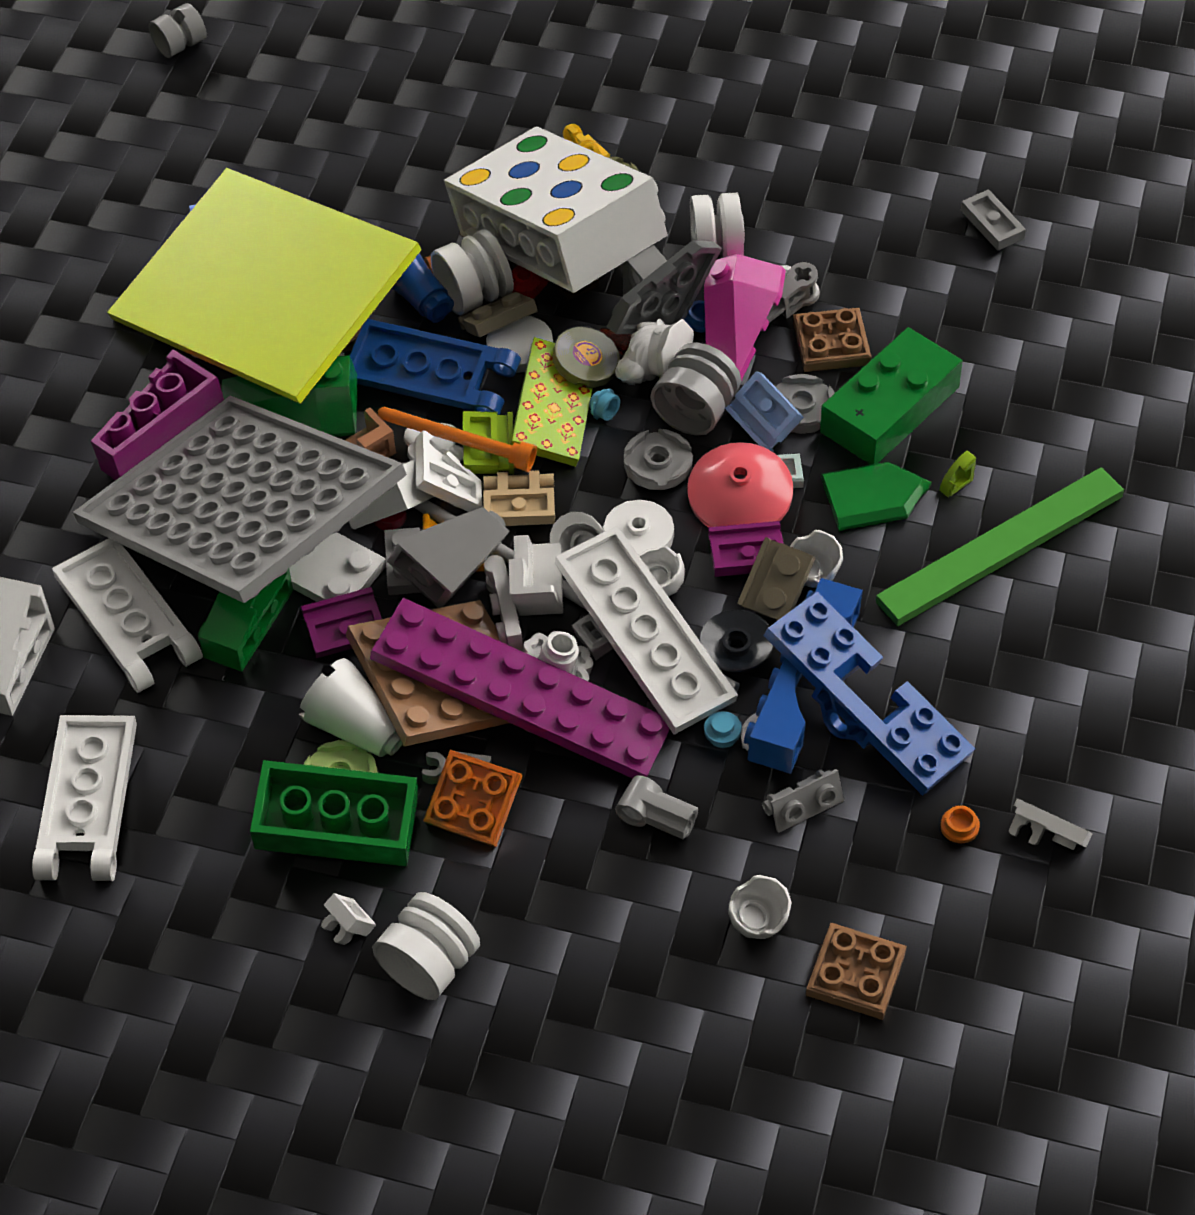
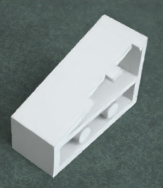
M0 577V713L13 716L55 627L41 585Z

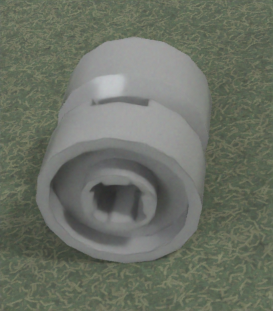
M189 3L173 9L170 12V16L164 14L149 23V32L154 44L167 58L182 52L185 49V44L193 46L207 37L206 28L201 16Z

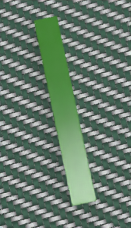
M1100 467L877 594L876 604L898 627L1123 497L1124 489Z

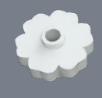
M553 631L548 637L544 634L536 633L531 639L524 642L522 652L589 681L593 660L590 657L588 648L577 646L574 636L561 631Z

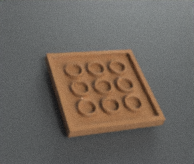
M481 600L431 609L438 614L499 641L496 626ZM390 618L348 626L346 637L404 746L509 724V722L371 660V651Z

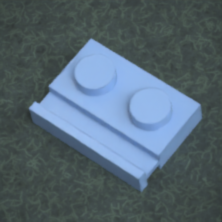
M756 371L736 393L734 401L725 407L728 413L759 446L765 447L772 452L774 451L772 448L778 442L781 443L804 418L765 375L759 371Z

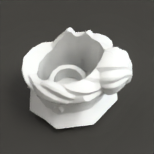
M660 318L656 322L639 323L637 325L638 331L632 333L628 349L624 357L617 364L615 369L616 377L629 385L651 381L656 376L661 377L668 370L669 363L675 358L678 350L685 344L693 343V329L683 319L672 325H665Z

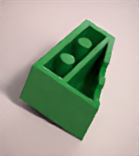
M289 568L285 574L274 579L260 590L256 597L249 599L245 603L219 591L212 609L198 633V640L200 641L204 658L241 672L244 670L294 591Z

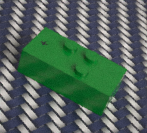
M907 327L822 404L820 432L870 465L878 464L959 388L963 360Z
M263 760L250 829L254 849L407 867L418 800L417 777Z

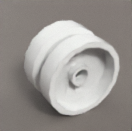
M738 192L720 194L717 200V215H714L713 202L709 195L691 196V240L714 241L722 248L720 258L735 254L744 256V220Z

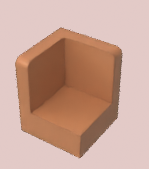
M372 408L366 409L364 411L366 428L345 441L389 458L396 453L393 430Z

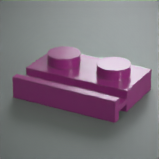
M780 521L709 527L708 536L714 576L750 574L765 537L783 544Z
M372 587L301 606L316 659L352 649L346 637L349 625L382 619Z

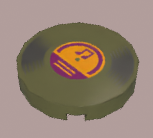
M575 327L567 329L558 336L553 348L552 360L558 373L568 382L575 385L579 382L586 384L588 388H596L606 385L614 378L615 369L620 357L614 342L604 333L592 328Z

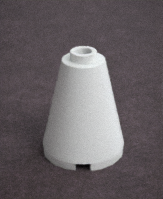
M345 658L335 661L331 666L336 670L329 677L322 673L307 691L300 705V708L305 712L299 713V717L305 722L378 757H383L386 754L392 756L403 743L376 692L352 662Z

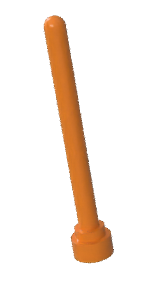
M381 407L377 413L383 421L419 432L424 430L432 436L507 458L509 463L514 464V468L529 472L536 459L537 446L524 441L520 444L514 443L509 445L388 407Z

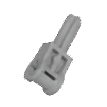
M801 262L789 269L788 275L784 279L781 300L778 306H772L767 316L769 322L780 314L787 319L803 306H810L819 299L820 291L819 286L816 284L818 272L814 265Z

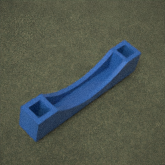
M821 578L816 590H809L806 599L817 591L854 628L860 614L863 590ZM781 654V668H774L768 685L770 692L768 696L764 694L761 696L756 711L758 719L756 723L750 722L744 736V744L749 745L748 761L791 774L803 747L806 722L799 709L795 693L802 674Z

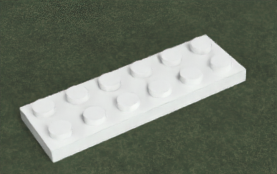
M618 526L556 556L555 565L673 734L736 702L738 694Z

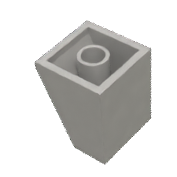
M480 507L402 538L395 546L387 562L437 608H441L481 567L486 558L493 554L509 533V530L505 527L504 520L493 511L488 512L485 508Z

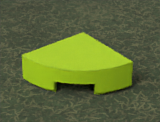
M968 450L964 452L945 474L939 489L945 496L954 495L973 481L976 457Z

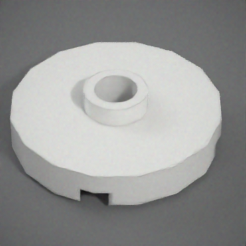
M646 500L626 501L614 507L606 516L603 526L605 531L618 526L637 554L651 548L659 549L665 545L670 548L674 538V524L671 515L664 507Z

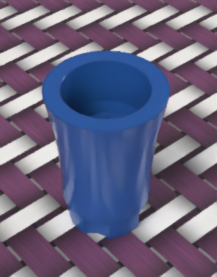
M420 253L391 288L409 302L421 316H425L432 323L443 320L454 307V301L448 295L447 289L428 268Z

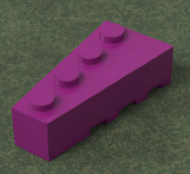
M172 350L166 357V365L162 369L156 368L148 377L149 384L141 392L135 391L128 399L130 405L123 412H116L91 440L101 471L117 480L224 401L218 377L177 351Z

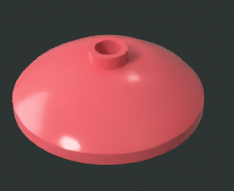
M729 443L710 450L697 461L688 479V500L691 509L696 517L708 528L781 521L788 512L793 498L792 476L784 461L769 449L752 443ZM736 475L746 476L744 479L735 478Z

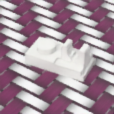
M1016 799L1014 804L1017 807L1016 815L1009 828L1010 834L1017 837L1020 828L1031 822L1033 833L1029 843L1037 845L1040 842L1045 829L1055 833L1052 841L1074 850L1076 844L1087 847L1092 836L1091 832L1020 799Z

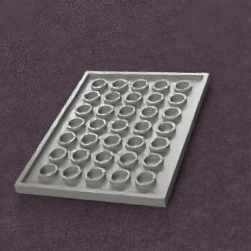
M229 396L76 509L73 514L78 524L245 603L249 599L256 597L260 590L274 579L285 574L288 568L303 556L310 554L317 545L331 534L338 532L355 515L366 510L369 504L383 493L391 490L407 474L401 462Z

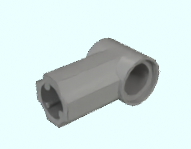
M644 776L633 777L615 808L616 814L624 822L632 826L643 827L645 824H649L683 840L689 836L698 815V807L663 793L661 787L655 781Z

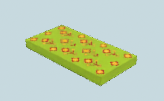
M534 337L530 347L510 445L514 443L520 444L522 441L537 446V456L576 467L580 457L593 388H588L586 384L579 382L575 385L561 376L552 360L555 343Z

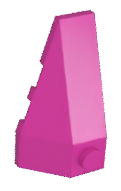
M735 254L717 259L705 280L706 344L722 351L733 361L740 372L742 381L756 352L753 345L760 331H766L770 323L767 320V316L772 306H778L781 300L786 270L783 266Z

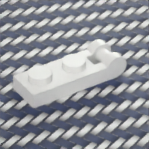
M492 555L484 561V572L486 574V587L489 592L494 593L489 594L493 616L500 615L502 621L496 623L499 641L522 651V634L516 607L509 595V577L506 564L501 556Z

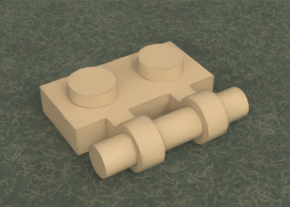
M529 471L528 475H508V472H497V476L483 477L484 508L488 512L493 511L504 520L506 526L555 523L554 488H552L554 487V473L540 474V471Z

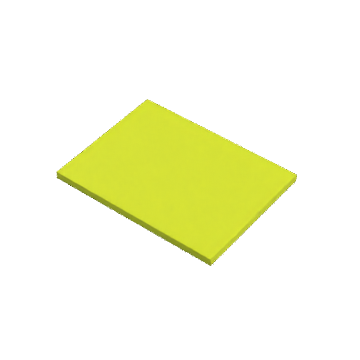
M226 168L107 313L113 320L301 404L422 249L416 241Z

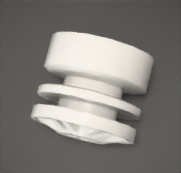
M482 229L476 232L473 237L469 235L464 237L461 247L452 242L431 253L433 274L447 289L448 295L453 299L454 307L452 310L457 315L461 316L479 308L483 304V298L486 301L493 302L499 296L504 297L513 292L514 282L508 260L502 247L488 230Z
M418 892L408 903V907H405L398 915L399 923H391L372 946V949L380 966L402 987L424 999L436 1000L455 978L454 969H461L468 962V957H471L480 947V938L470 922L452 905L432 894Z

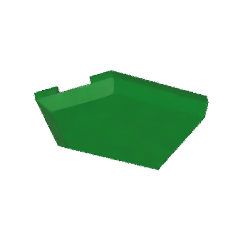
M890 462L821 474V480L839 531L907 519L914 510L915 504L923 494H926L932 485L931 481Z

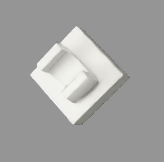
M333 893L324 904L331 914L323 920L322 928L332 931L340 924V932L333 939L336 943L343 945L349 943L354 933L367 937L376 926L374 921L352 898Z

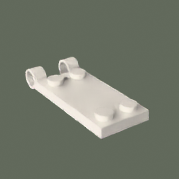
M336 532L317 545L310 554L303 556L289 568L292 586L294 590L316 602L369 588L386 567V559Z
M108 538L52 568L56 580L124 671L129 683L137 693L155 684L152 674L143 659L171 644L175 653L185 667L203 658L200 647L194 637L180 622L122 544Z
M60 715L37 845L33 855L32 870L35 880H56L59 872V850L93 851L90 866L92 880L114 881L117 867L116 851L137 726L135 716ZM84 833V836H76V834Z

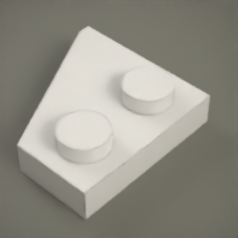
M423 430L415 438L416 488L468 512L482 507V481L473 472L462 466L460 461L449 451L443 456L429 443L433 436Z

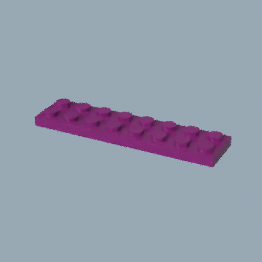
M402 598L371 651L370 659L632 779L635 776L648 777L670 731L659 713L405 598Z

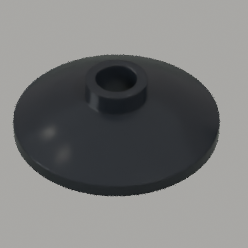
M729 610L713 616L703 626L700 634V642L719 669L728 672L753 670L761 666L769 658L773 650V645L764 637L769 627L767 622L760 616L744 610Z

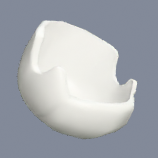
M814 530L807 536L797 537L790 545V547L815 557L804 586L816 588L821 578L830 581L834 579L842 564L843 554L842 546L833 535L821 530Z
M665 545L659 549L651 548L638 554L668 597L678 591L683 584L685 568L680 553L676 554Z
M756 875L735 889L729 902L728 915L733 927L745 937L766 939L775 935L785 925L792 902L787 888L776 878Z

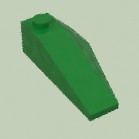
M350 355L338 356L301 404L240 376L222 380L224 400L229 396H233L335 437L356 434L357 372Z

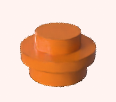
M955 806L945 812L940 826L943 835L948 840L955 843H967L978 835L980 822L972 809L966 806Z

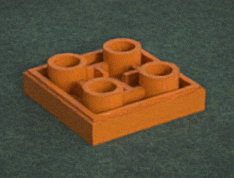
M450 750L423 821L426 824L497 847L523 775Z

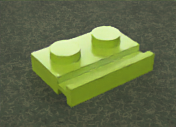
M463 411L462 430L510 445L513 432V412H507V415H497V412ZM463 445V466L474 474H497L498 471H509V474H514V464L509 463L507 458Z

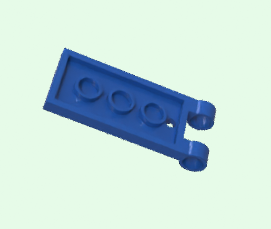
M367 319L362 325L350 353L357 372V384L470 411L497 412V415H500L503 408V398L490 391H479L487 368H491L501 376L513 377L521 362V357L516 352L507 348H495L372 319ZM466 375L472 376L470 380L464 379Z

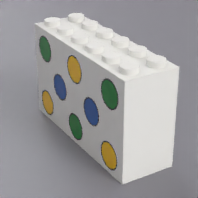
M537 126L444 179L461 236L466 237L469 235L473 237L476 232L482 229L488 230L496 238L508 260L572 293H575L668 236L664 223L666 220L665 214L660 207L657 195L658 186L653 177Z

